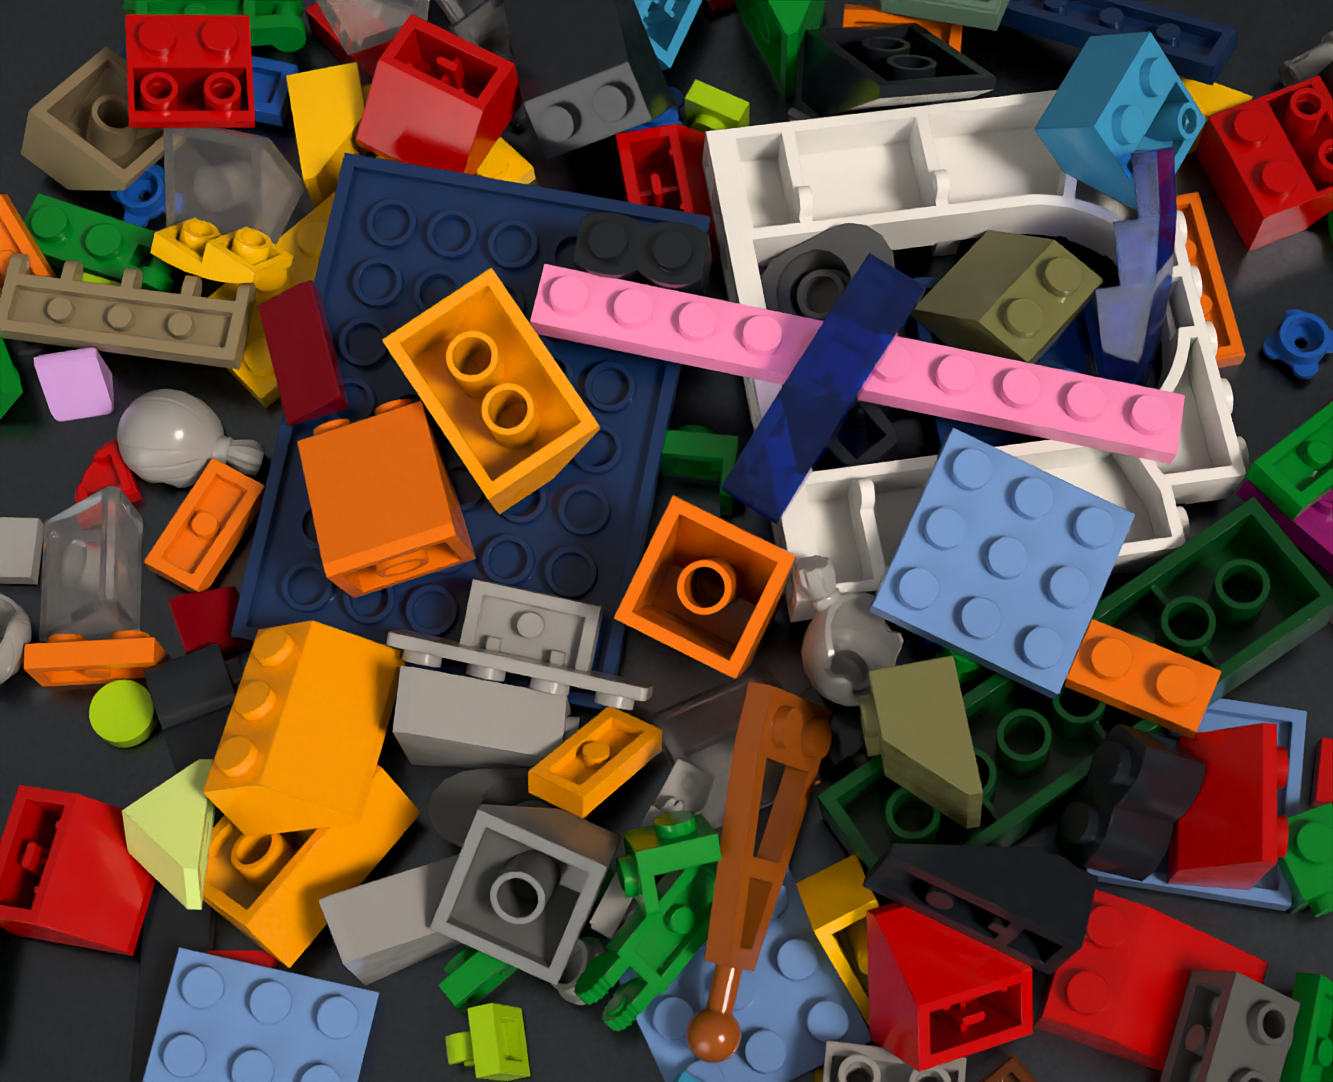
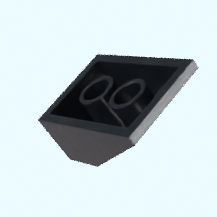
M503 0L523 104L547 160L649 122L676 105L634 0Z
M917 23L806 30L801 101L820 115L821 118L958 102L995 90L996 76Z

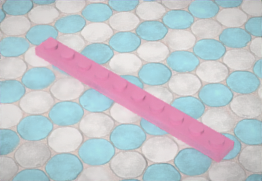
M544 264L530 320V325L539 335L1171 464L1178 453L1185 395L636 282L600 277L591 273Z

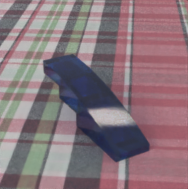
M1174 146L1131 153L1138 216H1131L1113 222L1119 282H1113L1095 289L1105 379L1146 387L1159 348L1173 275L1177 220Z
M869 253L757 426L722 484L721 490L777 525L847 420L851 408L885 359L889 347L922 299L926 287Z

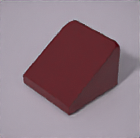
M235 586L183 594L167 600L186 654L219 643L227 656L253 646V642L230 636L240 597Z

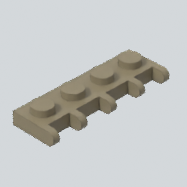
M13 253L10 258L0 297V338L81 349L94 347L97 351L240 370L256 298L255 284L240 283L235 301L201 297L202 279L198 276L187 275L183 282L181 294L141 289L143 281L141 269L127 267L123 274L121 286L83 282V264L81 261L67 260L60 279L29 275L30 258L27 254Z

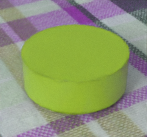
M116 680L103 686L93 697L89 709L90 723L95 732L110 745L120 748L133 747L147 740L154 732L159 719L149 691L141 684L132 680Z

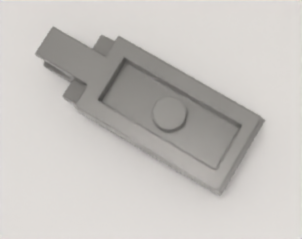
M680 757L677 759L640 828L654 825V818L667 812L681 810L696 812L703 810L707 805L716 776L685 758ZM617 871L589 922L592 924V929L610 939L614 937L639 906L634 897H624Z

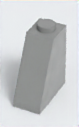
M400 666L392 732L411 765L466 769L534 767L581 729L582 721L581 717L571 716L572 712L568 697L564 695L550 694L534 689L422 668Z
M459 854L347 889L319 900L343 965L365 986L461 944L459 941L430 929Z

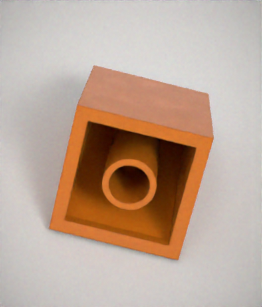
M410 399L390 401L377 407L374 410L375 416L354 423H351L348 419L329 421L314 428V436L297 441L326 577L352 598H357L476 559L433 416L422 401L412 403Z
M673 495L614 619L737 679L752 665L780 608L797 555Z

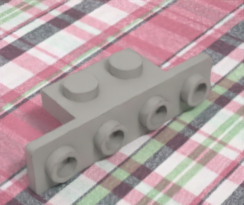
M473 579L460 641L398 629L388 632L386 642L388 646L404 649L402 660L410 663L441 667L442 658L467 663L465 673L470 676L493 681H504L506 672L531 677V689L556 695L568 696L570 686L596 691L594 702L619 709L633 710L635 700L647 701L652 697L654 688L652 683L591 670L604 606L481 579Z

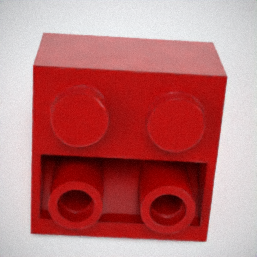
M125 14L129 128H255L249 15Z
M410 14L378 60L356 136L357 144L390 161L474 175L522 104L515 63Z
M1320 75L1208 117L1195 154L1248 252L1302 232L1333 210V98Z
M670 124L616 134L619 170L625 201L710 216L711 227L709 237L713 258L712 263L721 261L702 166L706 133L679 124Z
M1259 723L1196 733L1194 740L1180 735L1176 741H1179L1206 764V770L1201 788L1193 804L1173 824L1172 837L1167 849L1166 884L1250 890L1277 863V857H1285L1288 846L1286 815H1277V788L1284 789L1287 782L1288 752L1286 747L1277 746V724Z
M19 785L0 841V927L16 936L133 956L156 878L127 852L122 815L123 809L77 793Z
M897 902L866 911L870 1039L918 1072L1033 1034L1031 966Z

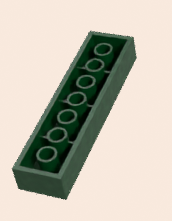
M1253 496L1100 601L1095 608L1091 620L1094 619L1222 671L1207 706L1208 708L1328 624L1333 614V589ZM996 673L962 696L983 790L979 827L964 828L885 776L881 754L870 759L817 797L821 816L849 855L855 854L867 873L893 843L1010 846L1068 805L1074 794L1087 783L1094 752L1107 733L1120 723L1166 737L1173 731L1065 687V681L1059 695L1051 699ZM879 894L885 905L895 902Z

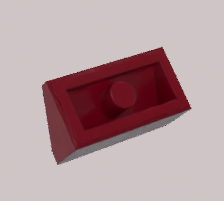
M309 280L299 283L258 305L287 424L292 426L350 409L320 290L314 282Z

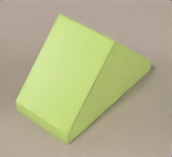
M198 759L122 810L127 852L187 909L202 910L216 809L214 803L203 793L213 759Z

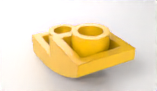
M196 217L155 232L150 251L151 254L185 272L227 283H253L290 267L294 257L272 243L270 237L259 230L245 226L222 235L216 226Z

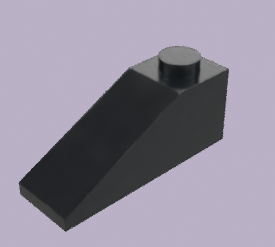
M893 843L866 873L862 886L1051 975L1083 946L1098 877L1074 866L1071 861L1063 856L1047 853L1037 847Z

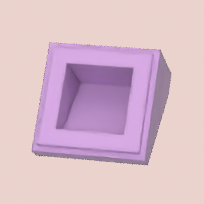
M96 348L77 349L34 357V366L49 410L56 421L63 422L113 413L115 405L112 372Z

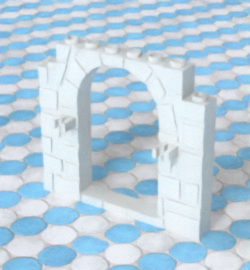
M1057 90L706 131L702 166L729 302L766 309L758 265H761V267L768 266L771 261L785 251L800 245L831 227L845 223L863 224L871 227L884 237L891 250L930 246L932 257L954 255L957 253L961 240L980 239L988 230L1020 235L1062 236L1068 238L1067 240L1090 248L1102 256L1106 255L1114 261L1113 264L1133 281L1149 306L1152 307L1160 333L1163 367L1157 389L1185 395L1178 453L1172 463L1167 464L1055 440L995 447L1136 514L1110 576L1144 572L1189 541V519L1185 509L1182 506H1177V504L1227 499L1245 478L1249 468L1248 448L1244 439L1241 436L1237 437L1231 418L1233 410L1232 389L1228 380L1220 377L1215 359L1218 348L1217 334L1212 322L1205 321L1200 303L1202 279L1197 266L1190 265L1185 247L1187 224L1183 212L1175 210L1170 192L1172 181L1154 213L1142 214L1064 173L1034 130ZM743 376L775 545L797 555L795 562L800 558L814 555L829 558L834 565L836 588L839 589L841 595L867 593L875 596L938 455L799 473L782 385ZM794 563L785 590L790 622L810 620L814 618L817 612L812 607V599L801 590L796 582Z

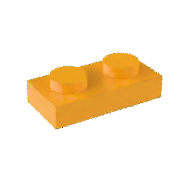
M608 706L528 771V793L583 819L662 751L663 730L621 710Z

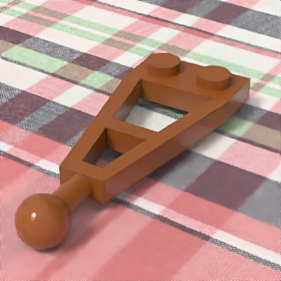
M750 681L748 682L732 753L720 842L722 860H719L717 864L705 961L716 964L706 1008L695 1013L686 1028V1042L690 1051L701 1061L713 1064L728 1060L739 1048L741 1028L733 1015L742 971H754L816 782L821 759L828 753L832 740L830 724L832 710L775 686ZM767 761L784 767L785 770L757 856L754 857V845Z

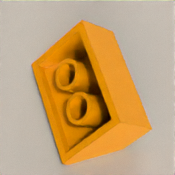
M492 268L382 339L499 515L551 481L601 429Z
M313 620L258 629L203 793L246 837L360 823L396 700L400 666H405L407 662L402 660L403 652Z
M377 765L361 822L358 824L246 837L224 815L213 827L203 901L253 943L290 968L327 925L319 900L329 895L360 886L422 812L384 769Z

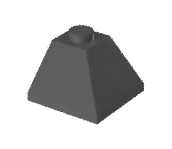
M481 804L471 824L430 929L557 986L623 837L562 809Z

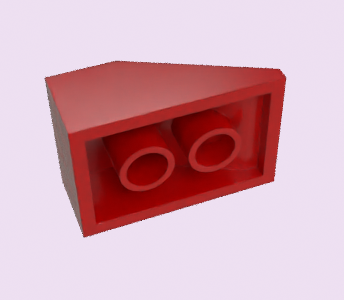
M1096 889L1083 946L1054 973L1047 976L1033 1028L1163 1072L1191 971H1237L1263 984L1269 962L1153 908Z

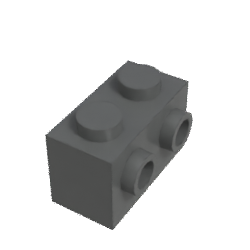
M1192 970L1160 1082H1279L1287 1051L1293 1041V1029L1300 1003L1237 971Z

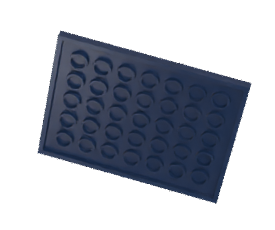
M345 153L314 284L321 293L350 409L292 426L287 424L285 413L283 412L230 636L254 643L258 629L313 620L386 645L388 632L398 629L460 641L473 579H481L604 606L591 670L617 676L628 625L614 619V616L641 563L663 458V448L670 425L682 364L537 334L601 429L551 481L499 515L434 419L476 559L357 598H352L326 577L297 441L314 436L313 429L329 421L348 419L351 423L373 417L375 416L374 410L377 407L398 399H410L412 403L422 401L382 339L488 269H493L530 323L544 264L576 270L573 257L581 217L592 213L611 212L631 217L644 226L659 222L685 223L709 235L711 227L710 216ZM392 647V648L401 650L402 652H403V650H404V649H401V648ZM442 658L441 667H430L406 662L405 665L406 667L422 668L531 689V677L506 672L504 681L482 679L465 673L467 663ZM570 686L569 695L567 696L569 705L596 711H603L608 707L594 702L596 691Z

